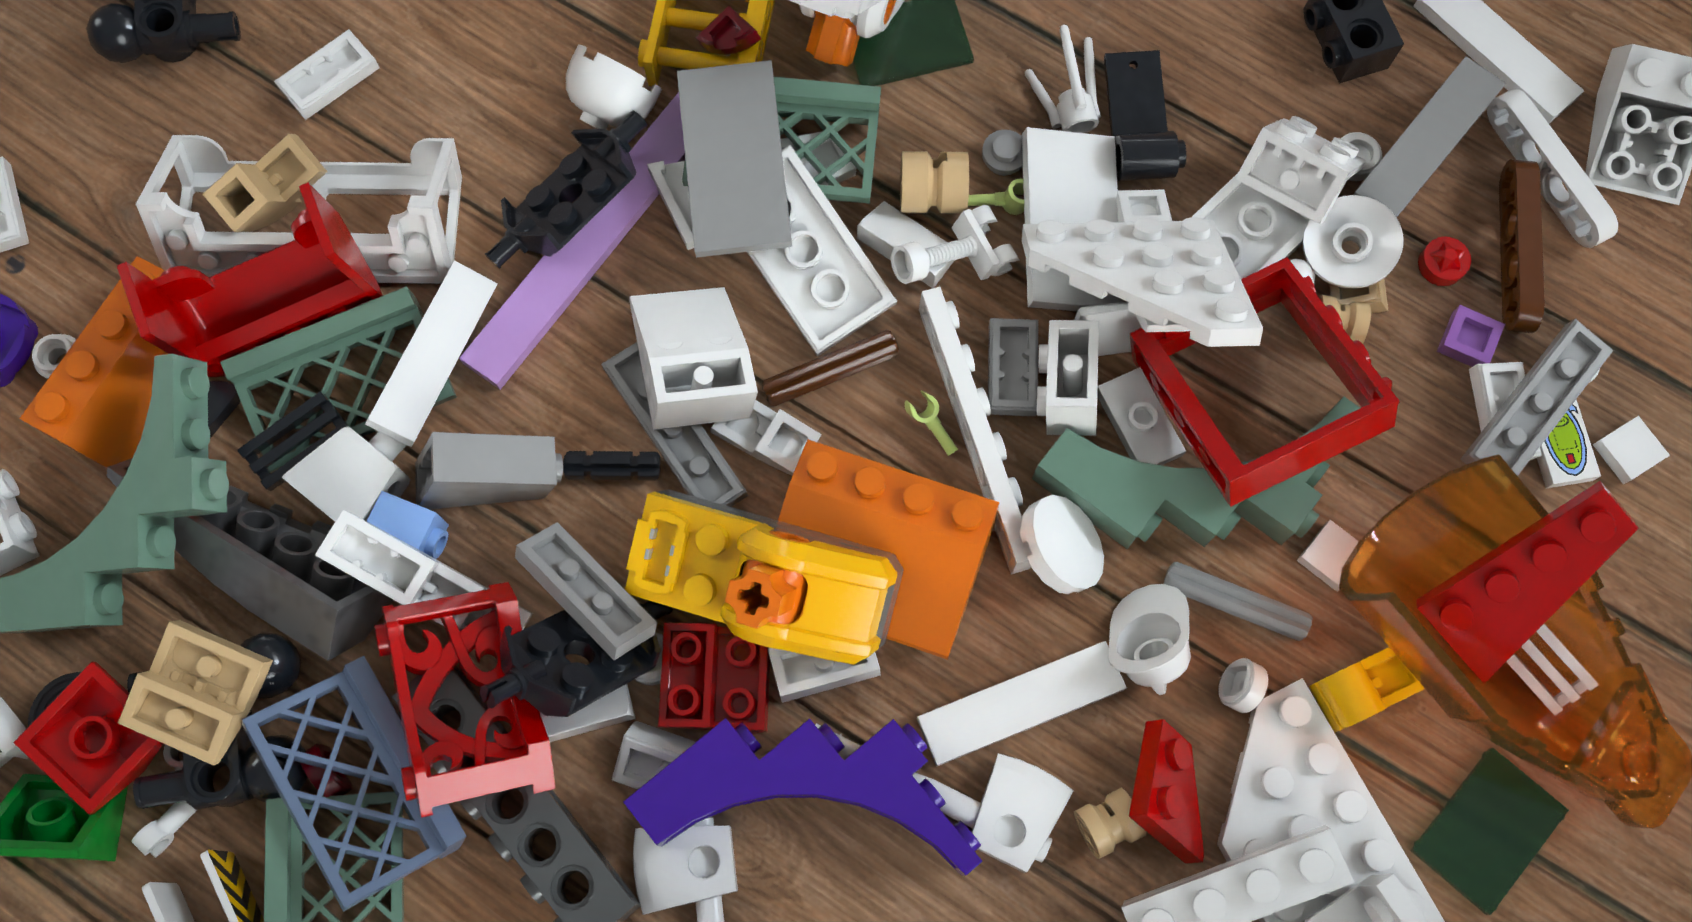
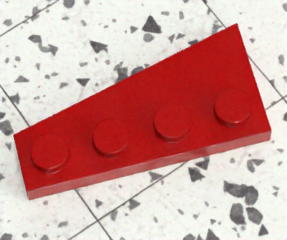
M1599 481L1416 600L1417 609L1482 683L1485 684L1639 528L1635 520L1604 484Z

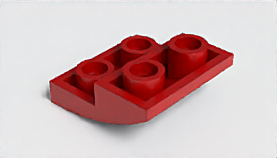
M664 623L658 727L712 730L726 718L733 728H736L743 722L750 732H767L770 677L769 647L743 640L735 636L728 627H718L716 624Z

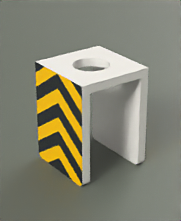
M210 849L201 853L202 862L229 922H264V918L235 854L229 851ZM149 882L142 886L143 894L156 922H195L177 883Z

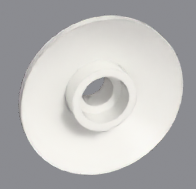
M1359 195L1338 197L1321 224L1309 219L1303 236L1304 255L1314 273L1324 281L1342 288H1363L1381 281L1395 268L1403 250V232L1394 213L1381 202ZM1346 241H1353L1359 246V251L1355 254H1348L1342 249V244Z

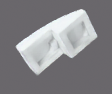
M755 400L750 418L715 422L711 427L712 434L756 459L792 476L807 439L818 442L822 435L783 410L779 409L778 413L757 400Z

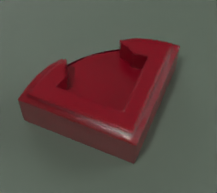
M730 6L722 11L695 37L704 49L720 55L742 52L762 39L756 29Z

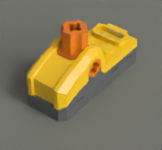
M663 490L647 493L642 518L637 520L626 569L629 570L625 590L630 595L725 623L735 636L754 644L854 665L869 657L885 644L904 569L894 553L673 490Z

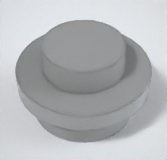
M998 130L990 134L984 141L982 158L986 166L993 173L1006 176L1023 168L1022 136L1017 132Z

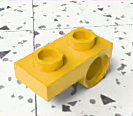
M1404 640L1309 686L1334 733L1361 722L1385 710L1387 707L1430 687Z

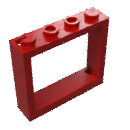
M1288 257L1241 279L1256 313H1259L1281 302L1361 408L1245 465L1238 459L1169 358L1170 355L1197 343L1189 339L1191 331L1145 332L1142 328H1139L1129 333L1133 362L1137 368L1141 367L1155 395L1230 507L1395 427L1400 401L1391 390L1392 381L1388 377L1381 378L1371 365V359L1365 346L1359 340L1353 341L1343 329L1342 320L1336 309L1332 305H1324L1316 294V289L1310 276L1308 275L1303 278Z

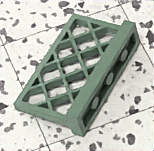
M774 77L780 136L785 134L798 149L795 153L800 160L805 157L819 173L813 179L828 200L870 204L881 87ZM802 119L814 120L823 130L806 144L791 129ZM847 124L868 125L867 138L852 149L837 133ZM831 138L844 155L825 168L811 151ZM866 150L864 163L858 156ZM686 160L682 177L683 186H688ZM849 162H852L863 175L862 188L842 187L832 175ZM824 181H826V182L828 183V185H821V184H822Z
M406 286L223 360L220 363L227 380L231 381L235 386L255 437L266 430L261 416L271 419L267 428L282 419L294 392L309 398L316 395V393L297 386L304 369L314 364L331 369L321 391L328 399L340 373L363 382L353 407L329 399L335 408L350 413L346 420L347 425L363 437L377 431L365 425L366 421L356 426L355 423L358 417L367 420L370 415L361 410L372 385L383 390L386 386L385 383L375 380L385 355H389L400 360L403 355L400 352L389 349L394 334L397 330L412 324L417 329L424 314L417 298ZM383 337L380 345L371 342L375 339ZM361 345L377 351L366 376L343 367L350 350ZM337 355L334 363L326 361V359ZM291 374L288 382L280 380V378ZM449 377L433 407L457 398ZM268 383L285 388L274 414L257 407L251 390ZM321 409L311 416L308 423L320 416L324 410ZM299 425V426H297V427L294 428V429L300 430V429L303 428L304 426H303V425ZM317 432V433H316L315 435H313V436L318 437V438L321 439V438L324 437L326 434H323V433H321V432ZM312 437L299 445L295 451L286 454L269 466V471L273 473L314 443L309 445ZM273 444L264 449L262 455L274 448Z
M394 791L366 793L361 807L367 808L369 805L391 804L392 815L398 797ZM358 794L330 796L328 799L355 805ZM282 798L266 799L264 922H311L319 913H322L330 922H342L325 907L334 898L332 890L319 901L304 888L305 873L316 861L313 855L305 861L306 842ZM300 802L304 810H311L313 805ZM401 806L398 816L403 818V806ZM330 810L342 821L338 828L327 838L336 841L347 830L351 815L346 817L342 812ZM356 825L353 828V832L370 846V850L381 851L387 830L374 842ZM395 826L391 838V855L403 858V828ZM330 856L332 862L335 865L336 861ZM360 857L348 871L340 866L338 873L342 876L345 885L349 882L355 889L363 886L353 876L369 859ZM404 878L384 888L376 896L368 897L367 899L370 903L352 921L362 922L376 907L391 922H404ZM390 891L391 911L381 902ZM304 898L314 906L305 917Z

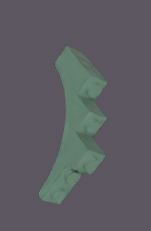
M173 353L154 356L151 401L142 437L124 478L104 509L77 538L47 560L17 574L0 578V634L123 625L122 606L124 596L122 592V574L175 569L174 550L176 547V537L174 534V518L227 513L229 480L227 477L226 461L209 459L208 444L210 442V430L208 427V392L210 382L207 375V362Z
M1343 397L1316 426L1302 436L1360 409V407L1346 397ZM1066 428L1037 465L1032 480L1051 494L1066 497L1075 503L1087 515L1093 525L1126 549L1130 547L1137 537L1146 542L1163 518L1203 547L1215 536L1224 540L1241 517L1282 545L1294 534L1302 538L1319 517V514L1312 509L1323 495L1313 487L1322 478L1330 465L1325 461L1230 507L1205 468H1174L1139 462L1103 449ZM1253 460L1244 461V462H1241V463H1242L1243 465H1245V464H1247V463H1249V462H1251V461H1253Z

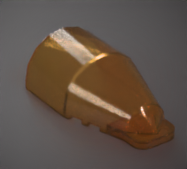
M1497 454L1453 469L1416 490L1386 513L1357 543L1341 571L1339 589L1445 713L1456 722L1588 798L1603 801L1626 826L1650 829L1661 826L1692 777V754L1684 740L1669 724L1641 663H1631L1619 638L1626 631L1619 617H1609L1598 594V591L1604 585L1597 571L1545 622L1546 626L1599 684L1591 691L1587 689L1580 694L1581 698L1574 703H1571V701L1562 707L1563 711L1555 716L1507 662L1483 684L1417 609L1416 600L1549 514L1504 459ZM1537 632L1529 638L1570 685L1579 679ZM1522 647L1515 652L1553 696L1561 692Z

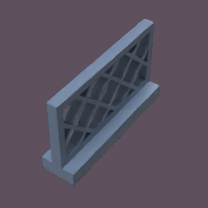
M365 656L345 664L342 672L242 719V726L343 912L435 859H442L461 847L467 837L449 804L432 807L433 815L421 818L417 799L406 801L400 768L408 767L410 763L402 721ZM335 690H338L347 706L342 724L310 716L316 700ZM307 704L304 714L294 711ZM351 715L358 728L348 726ZM277 718L300 724L291 749L269 744L259 727ZM306 726L338 734L329 759L298 751ZM344 736L367 742L372 751L367 769L335 761ZM275 756L287 759L284 770H282ZM376 760L384 774L373 771ZM294 761L326 769L317 795L293 790L288 781V776ZM332 771L363 779L355 805L323 797ZM369 781L392 786L398 797L392 815L361 807ZM300 802L313 805L309 818ZM401 806H403L410 820L398 817ZM319 807L351 815L342 842L318 836L313 823ZM357 817L389 825L380 852L348 844ZM395 826L417 832L427 849L411 859L386 854ZM326 849L339 852L335 865ZM344 854L377 861L371 881L349 893L338 873ZM383 863L397 866L379 876Z

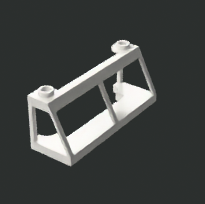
M172 135L136 202L137 209L163 270L175 266H187L211 277L295 240L293 233L207 232L204 229L199 213L191 211L194 193L205 192L236 163L256 164L258 161H228L223 148L210 138L199 135ZM426 138L418 141L411 150V163L320 162L327 170V173L313 184L312 187L325 200L329 194L411 195L407 210L400 214L391 215L388 224L389 234L350 233L377 282L442 284L455 258L462 174L454 138ZM173 165L182 185L179 206L169 198L167 192H160ZM440 195H449L446 235L444 234L438 209Z

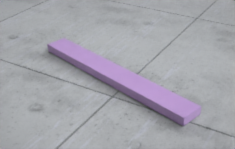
M679 92L629 152L637 172L635 177L561 250L551 257L544 255L459 357L465 366L501 390L660 194L648 171L647 164L664 161L665 165L685 161Z

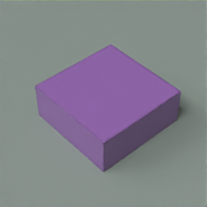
M1459 305L1451 314L1437 352L1471 367L1476 364L1490 363L1505 324Z

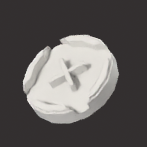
M1057 495L1047 496L1028 506L1022 515L1020 535L1022 544L1027 541L1029 543L1032 554L1028 555L1027 558L1032 569L1040 579L1057 592L1063 594L1079 593L1096 585L1103 574L1104 554L1100 538L1093 523L1082 509L1066 497Z

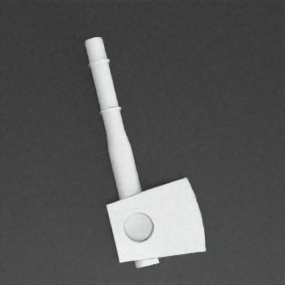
M817 723L815 724V726H816L817 728H819V727L821 726V725H819V724H817ZM835 733L845 746L838 753L843 760L861 746L843 737L842 733L840 735ZM999 753L981 803L932 778L918 773L913 775L918 783L926 778L940 793L946 802L940 808L943 814L957 821H962L965 825L972 828L971 832L981 844V847L977 850L1023 873L1028 872L1034 860L1041 863L1044 861L1053 840L1049 835L1074 791L1058 778L1039 767Z
M708 818L696 823L662 847L657 846L643 828H635L633 846L634 877L643 915L696 903L697 922H724L722 895L738 891L731 826H714V818Z

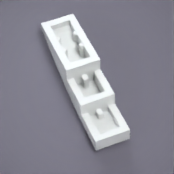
M344 509L315 556L402 605L488 589ZM518 605L521 627L524 630L533 613ZM491 608L453 615L459 632L471 622L491 612ZM440 618L432 619L437 623L443 625Z

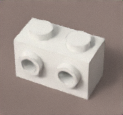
M1049 320L1048 344H1039L1038 365L1039 373H1047V386H1037V416H1046L1047 435H1062L1066 428H1069L1079 435L1096 436L1099 320Z

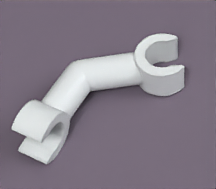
M165 745L163 755L167 764L174 767L175 771L182 770L184 765L183 761H180L178 758V750ZM186 801L174 803L158 820L144 826L133 837L131 842L145 856L151 853L156 858L172 843L174 833L197 810L187 804Z

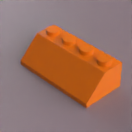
M138 256L131 263L133 267L152 280L160 277L162 272L165 271ZM121 279L19 418L50 438L105 468L133 458L142 437L151 401L154 356L168 354L140 337Z

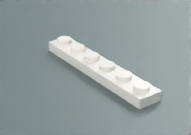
M940 286L922 291L919 313L982 494L985 498L1000 502L994 528L1010 574L1028 570L1031 565L1027 556L1032 554L1028 541L1022 544L1020 535L1022 516L1018 506L1023 505L1021 490L1016 478H1008L1002 462L1007 459L1003 439L999 432L992 433L986 417L991 414L987 394L983 387L976 389L971 372L975 371L971 349L968 344H960L955 330L960 327L956 307L953 301H945Z

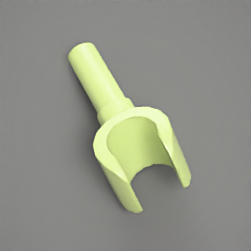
M1023 179L1013 180L1005 192L969 195L968 207L995 205L1002 206L1009 214L1018 215L1023 213L1024 199H1019L1014 195L1024 194Z
M921 390L920 392L928 402L926 410L917 414L916 409L907 400L905 401V410L916 421L925 423L949 456L957 451L958 448L937 416L939 413L938 401L929 393Z

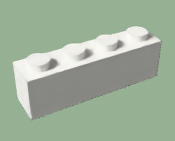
M1323 825L1125 900L1121 908L1127 922H1252L1354 884L1355 882L1331 828Z

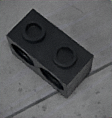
M1308 0L1303 9L1305 23L1309 30L1314 31L1322 47L1323 60L1326 66L1333 70L1339 84L1388 69L1404 45L1382 0Z

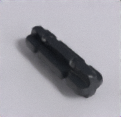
M568 451L563 459V472L568 480H585V476L590 475L592 480H631L633 476H638V480L655 481L661 473V459L657 452H640L638 456H633L632 451H593V455H587L586 451Z

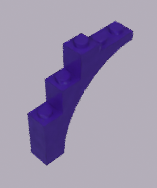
M725 718L623 801L653 842L661 847L696 823L736 806L775 798H820L859 806L897 822L931 845L961 876L968 875L982 862L975 852L981 847V844L962 821L953 826L940 810L946 802L936 788L926 778L918 783L913 777L928 762L922 754L928 748L926 743L910 724L907 723L901 728L894 719L843 760L838 753L845 746L826 723L817 728L809 718L759 760L754 753L762 748V746L743 722L736 728H733Z

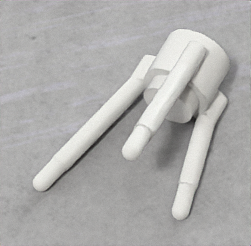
M1061 25L1060 35L1071 89L1059 95L1057 107L1031 69H1027L1024 74L1047 111L1053 129L1062 127L1063 131L1087 133L1098 126L1099 118L1101 117L1097 104L1093 41L1090 37L1084 39L1085 91L1081 85L1069 28L1067 25Z

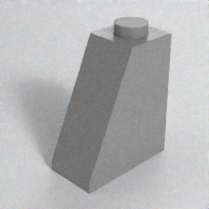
M432 432L415 462L416 504L430 510L544 499L557 483L561 482L563 475V459L560 453H555V437Z

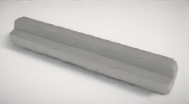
M1173 562L1169 566L1164 578V584L1178 588L1188 598L1297 641L1306 638L1312 626L1313 617L1307 612L1180 562Z

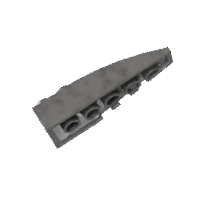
M132 459L107 467L106 476L116 487L124 478ZM231 485L227 493V513L174 518L175 550L247 610L327 661L364 641L374 628V625L382 617V606H388L393 601L388 596L315 556L332 528L331 525L317 521L311 527L292 519L293 510L276 503L269 510L249 502L248 492Z

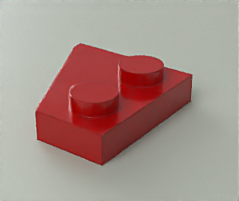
M1164 719L1146 721L1129 817L1185 864L1201 863L1204 860V849L1192 744Z

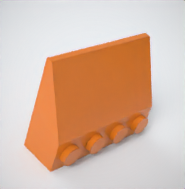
M807 439L789 483L778 521L894 553L904 571L886 639L948 660L995 526L1000 502Z

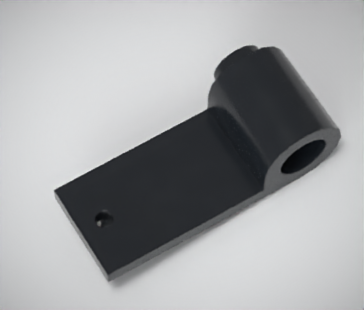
M1160 50L1105 53L1104 66L1111 136L1115 137L1117 180L1132 181L1175 178L1178 168L1185 167L1186 145L1184 140H1178L1174 131H1168ZM1134 64L1136 66V69L1130 67L1129 65Z

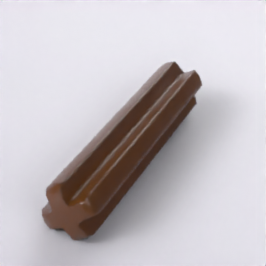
M885 330L765 379L762 382V390L766 400L771 406H777L892 359L898 355L899 347L891 331Z

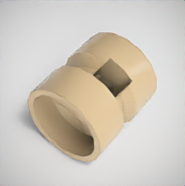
M928 151L901 152V213H927L931 206H936L940 213L961 214L964 210H967L969 198L968 152H941L937 159H932Z

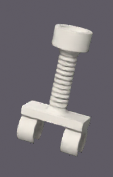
M982 205L973 210H964L955 221L952 229L958 240L925 249L918 242L898 245L892 251L891 264L897 279L904 284H908L927 277L929 267L965 257L969 258L980 280L988 279L991 275L1000 276L1012 270L1013 268L1009 262L1019 261V258L1011 244H1004L992 249L984 234L991 231L988 223L998 221L990 207Z

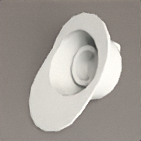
M1166 584L1147 585L1134 590L1124 597L1114 609L1110 621L1108 649L1110 665L1117 671L1126 673L1137 685L1152 687L1158 695L1165 694L1167 683L1180 677L1187 670L1190 663L1191 654L1188 641L1189 606L1186 596L1178 588Z

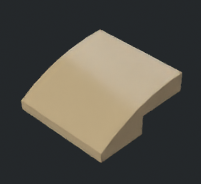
M170 621L150 670L137 674L118 724L211 765L219 764L241 729L242 719L248 716L273 660L184 621Z

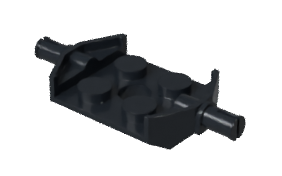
M633 110L618 127L612 128L610 131L606 129L573 130L571 134L581 145L576 151L567 155L561 161L559 167L540 185L534 187L517 208L511 205L505 197L501 200L503 224L507 231L504 233L505 236L485 253V256L500 269L519 249L523 253L529 250L549 257L561 250L635 177L637 172L629 154L632 148L628 143L647 126L646 121L641 115Z
M647 601L644 604L639 603L654 620L673 611L672 607L652 601ZM565 609L512 636V628L508 625L504 627L500 641L501 669L505 676L480 688V696L484 703L487 702L486 706L489 708H494L497 704L515 695L519 701L523 699L528 701L544 716L568 717L655 668L661 653L656 632L655 635L618 659L613 660ZM577 654L587 659L589 664L571 663L565 656Z

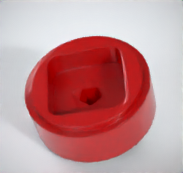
M1446 236L1435 238L1429 242L1418 258V267L1422 276L1437 286H1451L1457 283L1469 271L1471 266V255L1468 248L1461 241Z

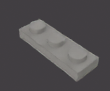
M558 522L516 545L515 559L613 660L618 659L655 635L657 622Z

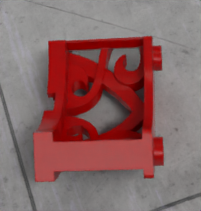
M509 582L488 585V589L395 607L393 605L382 606L384 624L374 625L379 657L390 655L410 766L400 768L406 801L417 799L421 818L432 816V807L531 785L534 794L556 789L549 737L540 711L525 699L519 701L514 695L497 704L494 708H488L477 724L475 738L449 727L429 710L440 686L458 663L464 675L480 688L505 676L501 669L500 641L504 627L509 625L512 628L511 636L522 631L518 600ZM491 608V612L479 617L459 632L453 615ZM440 618L449 638V642L442 649L441 643L434 633L422 630V636L428 644L427 648L420 653L410 650L404 636V625ZM475 649L478 663H480L484 655H492L496 658L497 665L493 670L484 672L475 666L469 653ZM406 670L416 675H423L412 701ZM505 721L511 726L512 730L506 734H500L494 730V742L486 741L487 732L492 723ZM417 728L435 742L427 747L423 753ZM463 755L474 758L475 766L459 769L463 763ZM440 760L450 762V771L431 775V767L435 762Z

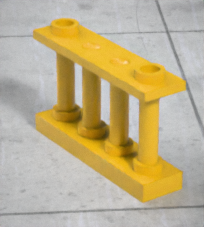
M657 0L648 40H641L638 51L639 67H644L648 86L651 87L655 84L658 85L662 66L698 69L763 61L775 0H745V2H749L747 13H739V15L756 29L762 39L752 47L730 56L666 47L671 26L703 31L719 14L675 8L677 0Z

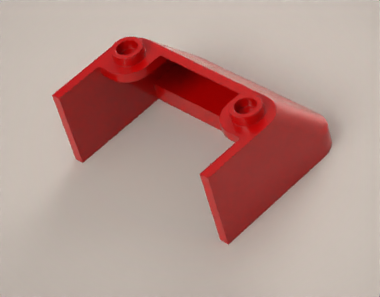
M308 182L299 186L306 209L302 210L291 224V231L295 240L225 271L208 277L201 271L190 269L187 266H175L163 271L160 277L152 280L128 262L117 265L140 337L168 354L173 353L207 362L208 377L226 376L220 363L223 360L383 295L376 278L342 217Z

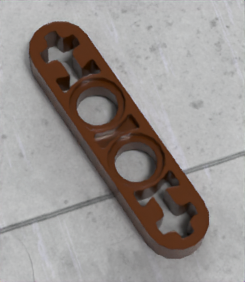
M1510 159L1504 165L1499 181L1502 320L1507 331L1534 333L1540 327L1545 306L1540 169L1535 161Z

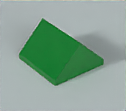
M23 774L0 803V856L116 861L128 786L95 814L89 815L48 775Z

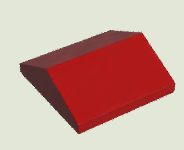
M93 661L13 742L89 815L95 814L144 773L164 744L118 724L130 693L97 662Z

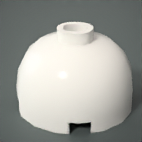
M578 44L567 69L566 91L571 102L583 111L580 120L597 129H606L608 124L618 127L633 110L645 119L654 107L662 91L661 87L655 84L648 91L642 87L646 80L645 77L597 52L594 60L584 57L587 47Z

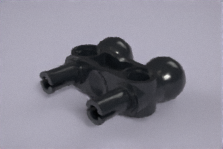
M134 0V9L128 5L111 3L98 8L90 16L86 27L89 42L93 49L107 60L120 63L136 60L143 53L145 55L154 54L164 62L174 63L189 57L195 52L196 47H199L200 43L229 40L240 41L241 39L240 24L234 11H229L228 13L196 14V0Z
M260 633L245 640L240 645L273 660L257 698H273L288 691L299 678L301 659L297 648L288 638L279 634ZM131 673L128 676L127 688L129 693L138 673ZM252 709L250 710L248 716L252 715ZM243 726L219 764L211 765L183 752L184 766L182 770L138 777L134 780L133 784L135 803L138 808L142 809L186 801L187 804L198 810L215 806L233 807L254 798L266 802V799L281 798ZM286 735L265 737L269 744L288 749L292 748L295 740ZM300 744L298 751L304 753L306 750ZM275 756L282 770H284L287 759ZM294 761L288 781L293 790L299 791L308 780V777L300 762ZM227 765L230 771V780L222 790L216 792L213 787V777L217 770Z

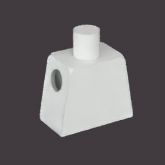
M347 426L340 429L298 462L282 478L332 520L336 521L344 509L367 521L381 491L400 498L409 485L410 478L392 462L407 445L379 431L367 442Z

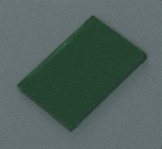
M911 0L903 2L883 32L871 38L860 36L853 59L859 84L868 86H879L974 62V56L955 0Z
M1492 747L1482 754V758L1419 840L1414 842V846L1410 851L1485 915H1491L1497 910L1499 903L1558 824L1565 819L1569 809Z

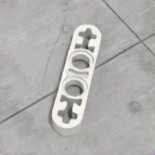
M1511 89L1494 98L1487 107L1490 124L1516 160L1535 161L1538 163L1541 194L1578 244L1586 248H1592L1614 237L1618 231V221L1612 208L1531 99L1519 89Z

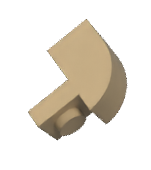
M288 134L256 164L236 163L207 189L203 196L233 232H251L274 223L302 203L299 198L302 195L299 186L307 182L312 186L327 173V170L298 135Z

